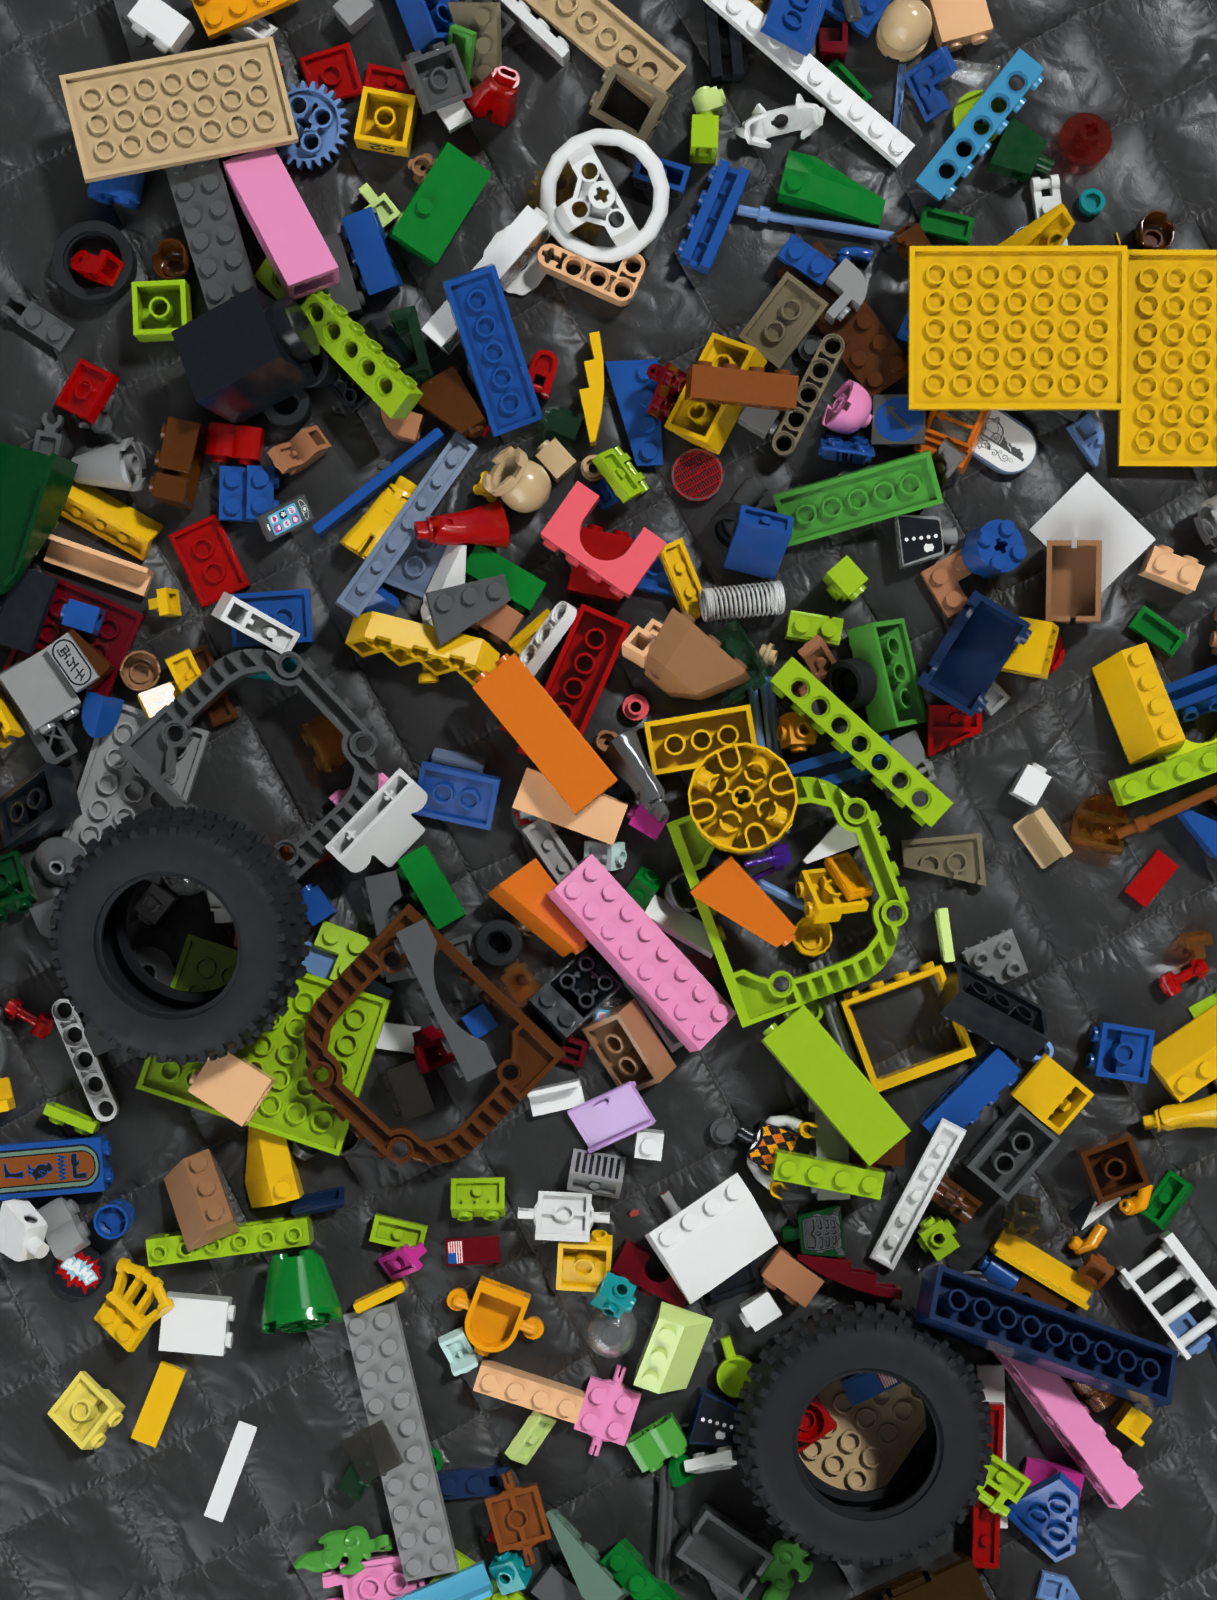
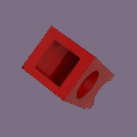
M103 249L99 256L92 255L86 250H80L71 261V268L82 274L87 281L113 287L125 265L110 251Z

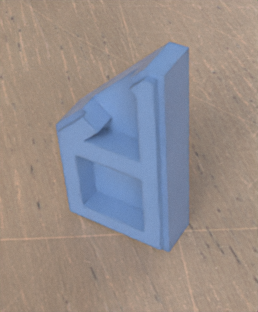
M1088 413L1066 429L1092 469H1094L1099 463L1100 450L1105 434L1091 413Z
M1041 1569L1034 1593L1035 1598L1041 1600H1080L1067 1576Z

